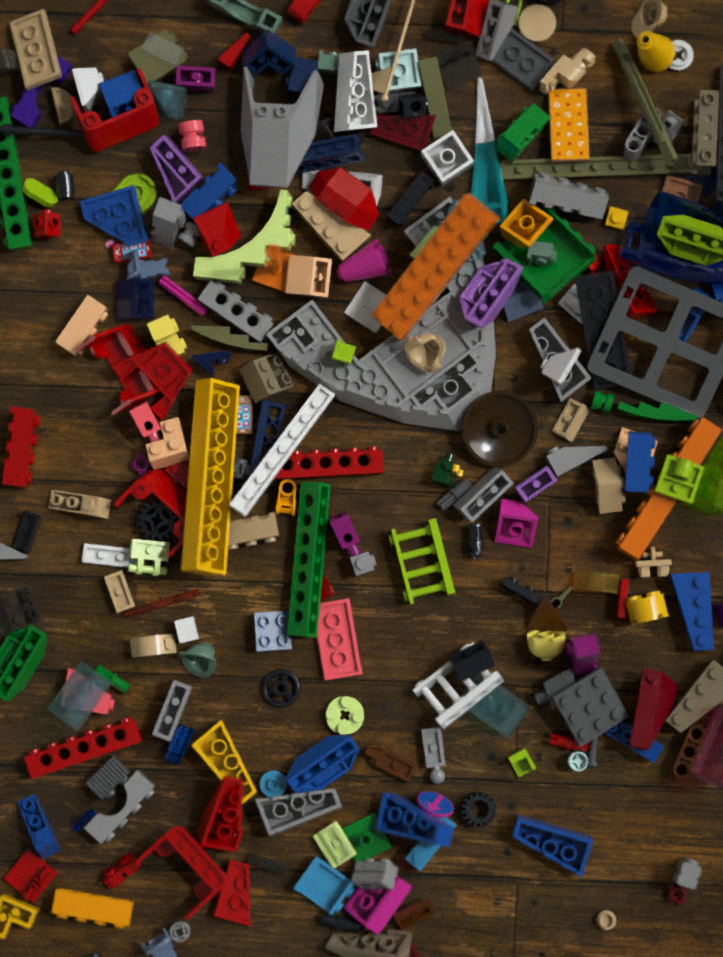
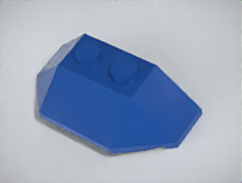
M350 734L327 736L295 759L286 777V781L295 793L322 790L351 770L360 748Z

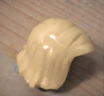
M425 333L418 337L411 336L407 338L404 344L407 359L417 369L427 371L428 373H436L441 368L440 364L446 351V343L441 337L431 333Z

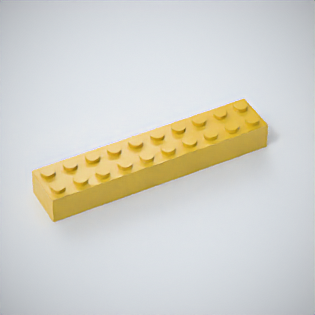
M213 378L196 380L181 571L205 576L226 575L231 514L229 504L232 500L240 385Z

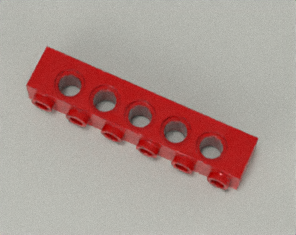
M366 447V451H359V448H347V452H340V449H328V453H321V450H309V454H301V451H294L288 459L292 463V468L290 470L282 468L273 480L383 474V452L378 450V447ZM366 456L369 460L368 465L361 466L358 463V458ZM342 457L348 458L350 461L349 466H340L339 459ZM321 459H329L331 465L328 468H322L320 466ZM302 460H310L311 467L303 469L300 465Z
M131 717L119 720L120 725L113 727L111 723L102 726V731L95 733L93 729L84 732V737L76 739V736L64 739V744L58 745L55 742L46 745V750L40 751L37 748L29 751V756L24 758L31 779L142 742L143 738L137 720H131ZM122 729L125 732L123 740H118L115 737L116 730ZM103 735L106 737L107 743L105 746L97 744L98 736ZM80 742L88 744L87 752L83 753L79 750ZM62 748H67L70 751L69 758L64 759L61 757L60 751ZM45 754L50 755L52 759L49 765H45L42 762V757Z

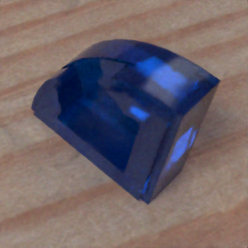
M90 809L73 825L76 833L97 814L93 809Z

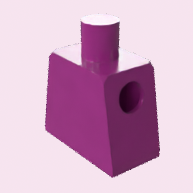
M343 511L328 518L341 548H346L350 557L359 554L360 550L357 543L360 540L347 512ZM349 533L351 537L345 540L344 535Z

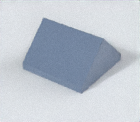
M520 279L513 294L503 306L508 322L544 309L542 301Z

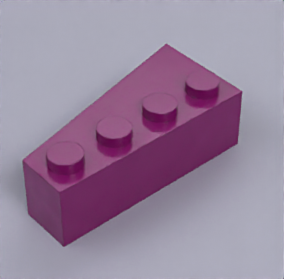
M596 634L567 639L565 652L566 655H570L574 677L587 675L597 668L600 652Z

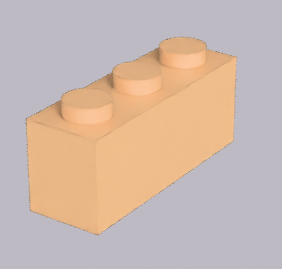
M87 295L55 342L75 357L78 354L81 355L84 350L77 352L75 349L97 333L98 329L96 327L100 322L103 323L109 315L107 307Z

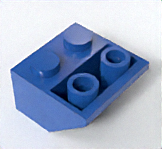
M134 70L99 83L110 118L136 108L134 95L142 87Z

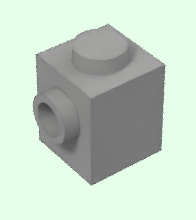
M369 552L350 557L356 576L374 571L373 566L377 565L374 555H369Z

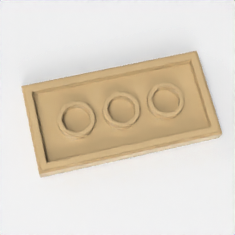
M41 9L9 22L25 88L30 90L62 77L46 11Z

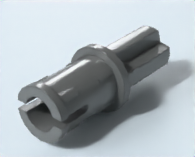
M463 478L454 488H449L450 491L439 499L437 504L442 510H445L457 499L459 500L460 496L467 490L472 488V485L466 478Z

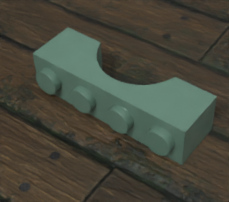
M206 0L208 5L261 33L269 30L276 35L283 23L281 16L266 8L256 7L244 0Z

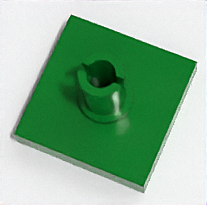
M375 812L342 828L357 853L353 856L356 862L365 861L366 858L370 859L392 848L385 832L375 830L378 819Z

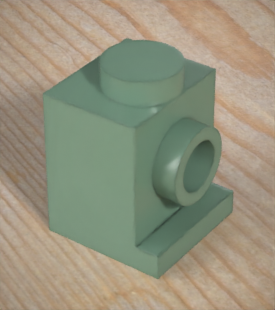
M320 50L318 73L338 75L339 54L335 52L324 54L323 50Z
M535 241L528 249L527 261L529 266H532L533 263L539 266H552V263L556 262L557 251L554 250L553 243Z

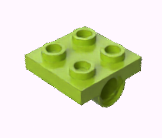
M667 454L654 492L692 504L704 467L687 459Z

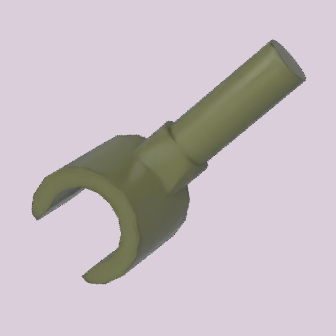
M570 585L562 594L553 597L551 603L555 599H559L561 603L556 608H560L565 597L574 588Z

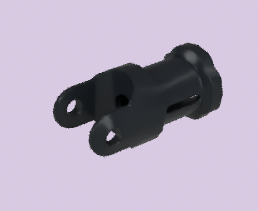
M483 524L466 525L469 533L467 546L472 558H479L482 555V548L484 546V540H482Z

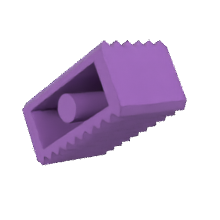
M546 466L514 489L521 500L527 503L555 484L557 479L549 467Z

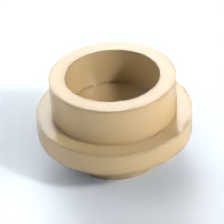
M604 910L598 914L597 924L603 930H610L616 924V917L611 911Z

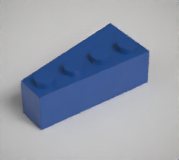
M710 573L669 574L668 576L678 603L691 650H713Z
M383 792L375 830L450 847L453 832L451 825L427 813L398 794Z
M517 814L512 830L514 838L582 877L593 843L592 836Z

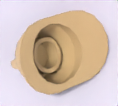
M644 0L632 21L631 29L633 35L638 38L642 32H652L655 27L663 25L667 18L668 7L662 4L661 0Z

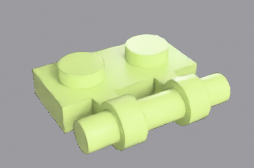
M131 539L129 558L136 559V564H129L128 572H135V574L142 575V573H149L152 576L166 575L167 568L160 567L161 561L168 562L170 542ZM144 560H153V565H144Z

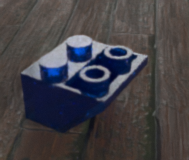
M131 279L117 282V320H155L154 279Z

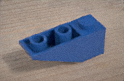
M623 721L604 732L653 763L656 762L664 748L655 740L649 751L629 747L632 727Z
M33 794L17 802L35 849L44 859L60 851L61 849L36 795Z

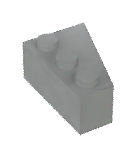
M159 197L152 218V226L155 227V230L152 229L151 231L153 235L151 243L172 250L179 230L184 228L187 220L182 205Z

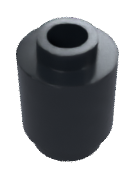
M59 171L58 175L55 176L56 194L59 196V199L74 198V174H70L69 171Z

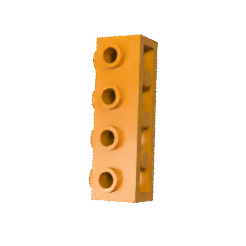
M57 888L52 913H56V917L59 918L73 916L77 921L87 922V919L95 920V924L106 925V922L114 923L113 927L125 928V926H129L131 923L134 901Z

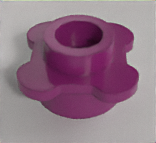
M143 453L137 454L134 462L130 463L131 469L138 471L140 476H143L148 468L152 467L150 461L145 458Z

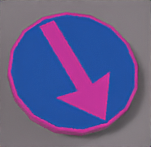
M421 792L417 797L418 805L431 815L449 817L454 811L453 804L449 799L436 792Z

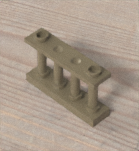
M699 90V100H694L691 175L710 176L711 167H716L719 91Z

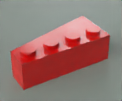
M11 406L10 413H13L14 417L9 422L8 427L11 439H8L6 445V453L9 456L5 458L2 484L28 488V484L31 485L33 474L30 473V468L35 463L33 448L38 443V435L35 434L36 427H40L41 416H38V412L34 409Z

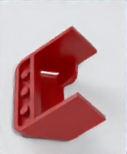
M141 68L136 71L142 87L134 95L136 108L102 122L100 116L94 111H87L82 114L74 96L70 98L69 105L87 145L92 151L101 152L148 132L158 125L159 116L154 98Z
M128 324L95 334L75 349L79 352L90 348L93 356L98 359L107 358L110 365L146 350L133 327ZM138 367L124 379L115 372L125 390L119 394L121 405L111 413L116 415L129 410L158 394L160 390Z
M152 468L135 481L114 505L120 508L132 495L137 499H145L153 492L180 518L173 528L174 534L180 541L168 553L173 558L183 547L187 493L162 469L154 470Z
M182 826L171 828L135 861L138 865L153 850L162 857H168L177 850L198 873L202 880L195 886V894L201 902L185 916L186 920L218 893L227 882L225 872Z

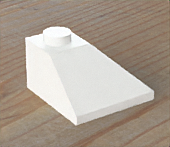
M96 68L72 69L82 107L85 112L91 111L101 94L99 83L104 81L102 72L98 73Z
M577 348L553 355L550 359L545 358L540 367L543 369L542 373L563 384L581 350Z

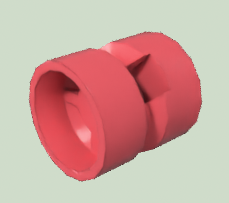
M189 120L178 124L180 136H183L181 139L182 151L194 152L206 148L205 136H202V133H204L202 120Z

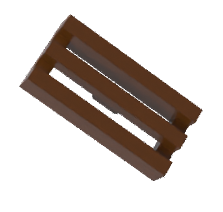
M427 897L393 914L400 930L434 914L435 911Z

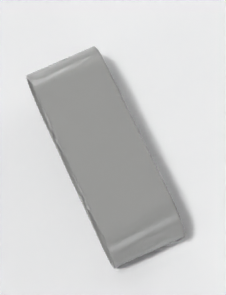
M656 108L658 115L660 117V111ZM642 114L625 142L624 156L628 160L638 159L653 136L644 114ZM629 147H635L636 150H631Z

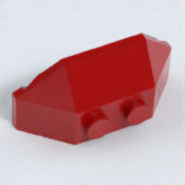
M342 167L318 171L309 185V189L315 199L347 223L370 231L380 215L372 189Z

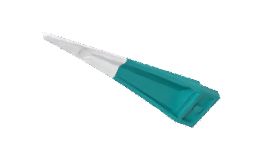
M478 78L476 144L471 194L500 217L495 224L499 225L508 217V200L498 152L495 150L496 143L483 81L481 78Z

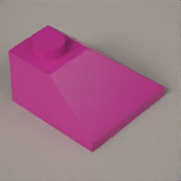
M501 499L494 542L532 548L538 516L520 501Z

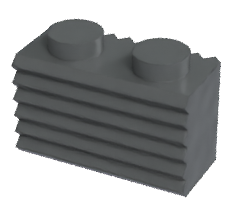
M112 756L85 784L101 800L105 797L109 799L116 792L114 788L118 784L122 786L130 778L128 776L130 771L116 756Z

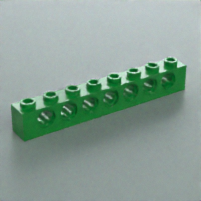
M7 97L0 98V115L3 117L0 126H3V124H11L13 126L10 103ZM11 134V136H6L5 140L0 142V154L3 152L9 153L6 160H0V210L3 212V218H0L2 229L6 230V236L3 237L5 248H9L11 252L34 249L25 193L22 191L23 181L15 134ZM5 171L12 172L9 179H3L2 175ZM9 189L15 190V194L11 198H7L5 195ZM11 208L18 209V213L15 216H9ZM14 227H21V232L18 235L12 234Z
M301 481L287 635L317 638L331 484Z

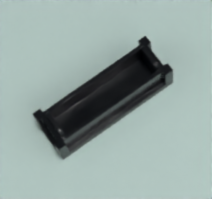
M421 171L388 213L387 220L398 228L401 225L404 227V220L429 188L434 189V180Z

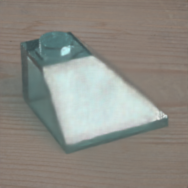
M148 80L147 84L164 114L168 118L175 120L178 117L183 118L188 99L186 88Z

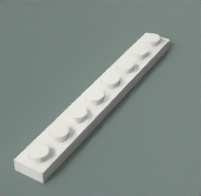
M319 383L229 504L231 508L244 517L247 516L333 400L335 394Z

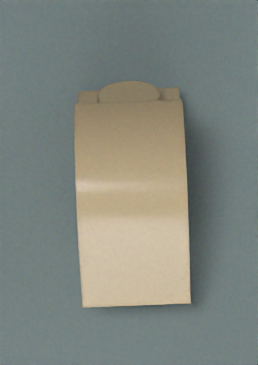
M175 634L130 639L132 658L177 653Z

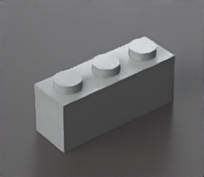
M493 467L453 506L466 520L473 522L514 483L502 469Z
M173 680L153 735L172 741L193 686Z

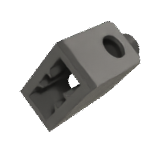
M571 668L542 682L544 691L534 694L538 705L549 702L551 708H557L551 696L575 682Z

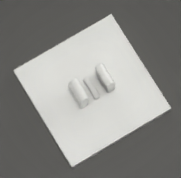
M365 281L344 313L369 330L377 333L382 324L371 315L386 297V294Z

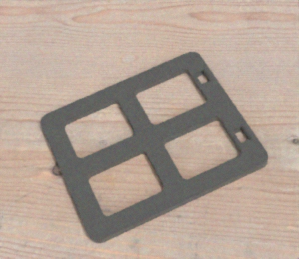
M633 266L625 278L587 362V369L593 374L656 401L664 402L696 415L697 418H701L705 415L723 376V340L717 353L712 354L679 340L678 335L691 307L696 306L723 318V303L639 266ZM642 283L678 299L676 308L663 332L626 316L638 286ZM628 286L633 288L629 299L623 297ZM619 331H624L656 345L657 349L643 378L635 377L605 363V359ZM605 341L608 343L605 352H598L602 342ZM671 353H675L708 368V373L696 399L693 401L657 386V381Z

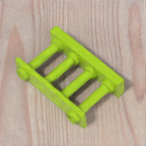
M436 518L428 520L429 524L424 528L397 535L395 529H391L392 534L388 535L391 546L395 545L406 587V590H403L405 602L409 601L410 605L414 604V597L441 590L443 592L446 591L447 595L455 593ZM432 535L434 543H431V546L401 553L400 541ZM431 553L433 555L437 554L438 562H435L434 565L406 572L403 560ZM434 572L442 573L443 580L440 583L414 590L410 589L408 579Z

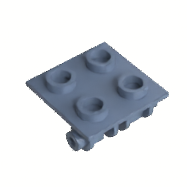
M289 611L253 613L256 651L292 649L291 635H287Z

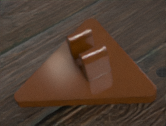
M543 597L527 625V629L567 631L569 626L549 600Z

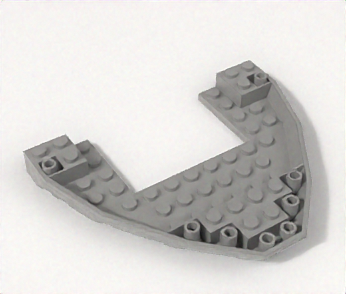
M448 197L404 230V233L415 247H417L434 225L439 229L456 207L455 202L451 197ZM478 247L446 287L449 293L430 307L408 335V337H418L425 333H431L444 340L446 351L440 364L441 368L436 373H428L427 371L417 369L407 359L404 344L407 338L399 340L395 335L390 336L360 360L354 355L351 366L333 361L332 355L337 339L343 343L345 342L313 300L309 301L266 334L290 368L318 386L320 383L335 394L334 398L338 401L404 424L459 431L468 406L480 395L491 391L496 358L494 321L480 328L465 320L460 302L461 294L480 267L484 266Z

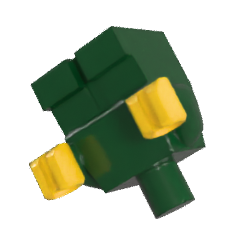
M447 454L445 460L440 459L431 479L435 484L453 488V477L461 478L464 471L453 462L454 455Z

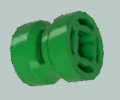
M595 390L591 409H602L603 412L610 413L614 395H605Z

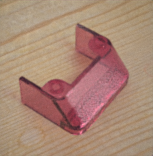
M718 704L707 726L705 739L689 775L723 789V704Z

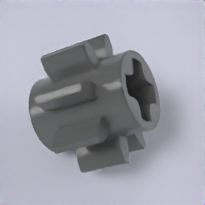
M234 459L233 478L245 480V475H249L251 466L247 465L248 460Z

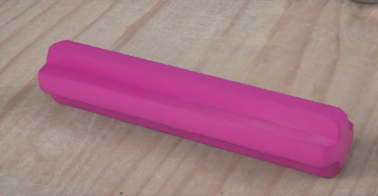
M166 276L159 280V285L199 315H205L208 308Z

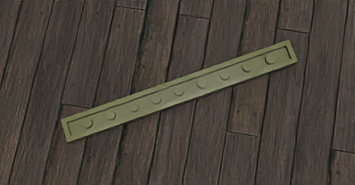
M677 154L679 160L670 166L666 164L662 155H640L636 160H628L625 156L590 157L589 162L551 163V159L515 160L513 163H510L508 160H501L500 162L503 180H531L534 178L535 173L540 174V172L548 173L551 175V178L558 179V177L588 178L692 173L691 154Z

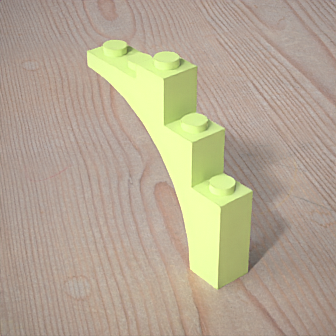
M280 189L277 205L271 218L262 231L250 242L224 255L195 257L193 276L197 280L241 284L242 279H245L246 275L244 265L266 267L267 262H270V259L266 256V248L269 245H277L280 250L291 251V246L295 245L296 237L291 228H286V226L290 225L288 210L292 207L293 197L290 196L289 191Z

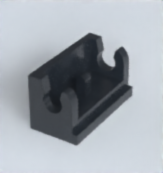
M24 510L12 547L31 553L43 516Z
M483 641L448 657L455 675L457 674L460 682L495 666L490 650Z

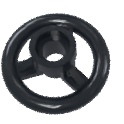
M277 669L270 672L262 684L264 698L275 707L292 705L298 699L301 689L297 676L286 669ZM282 675L280 681H277L272 688H268V684L273 677ZM288 677L292 679L295 685L293 696L289 692V686L286 683ZM280 684L285 686V690L283 692L278 691V686ZM275 693L278 696H285L288 700L279 702L274 700L269 694Z

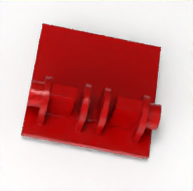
M27 849L5 876L4 880L23 894L22 896L26 900L34 903L58 872L30 849Z

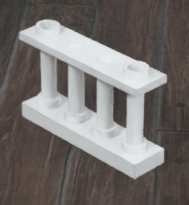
M472 642L471 644H466L461 648V650L474 645V642ZM448 661L426 680L419 681L413 691L418 698L422 694L439 713L438 718H436L437 722L445 729L503 683L504 680L497 671L490 673L487 669L481 672L484 681L479 685H475L470 678L463 681L469 689V693L464 697H460L444 678L453 671ZM438 682L454 701V705L449 709H444L429 690Z

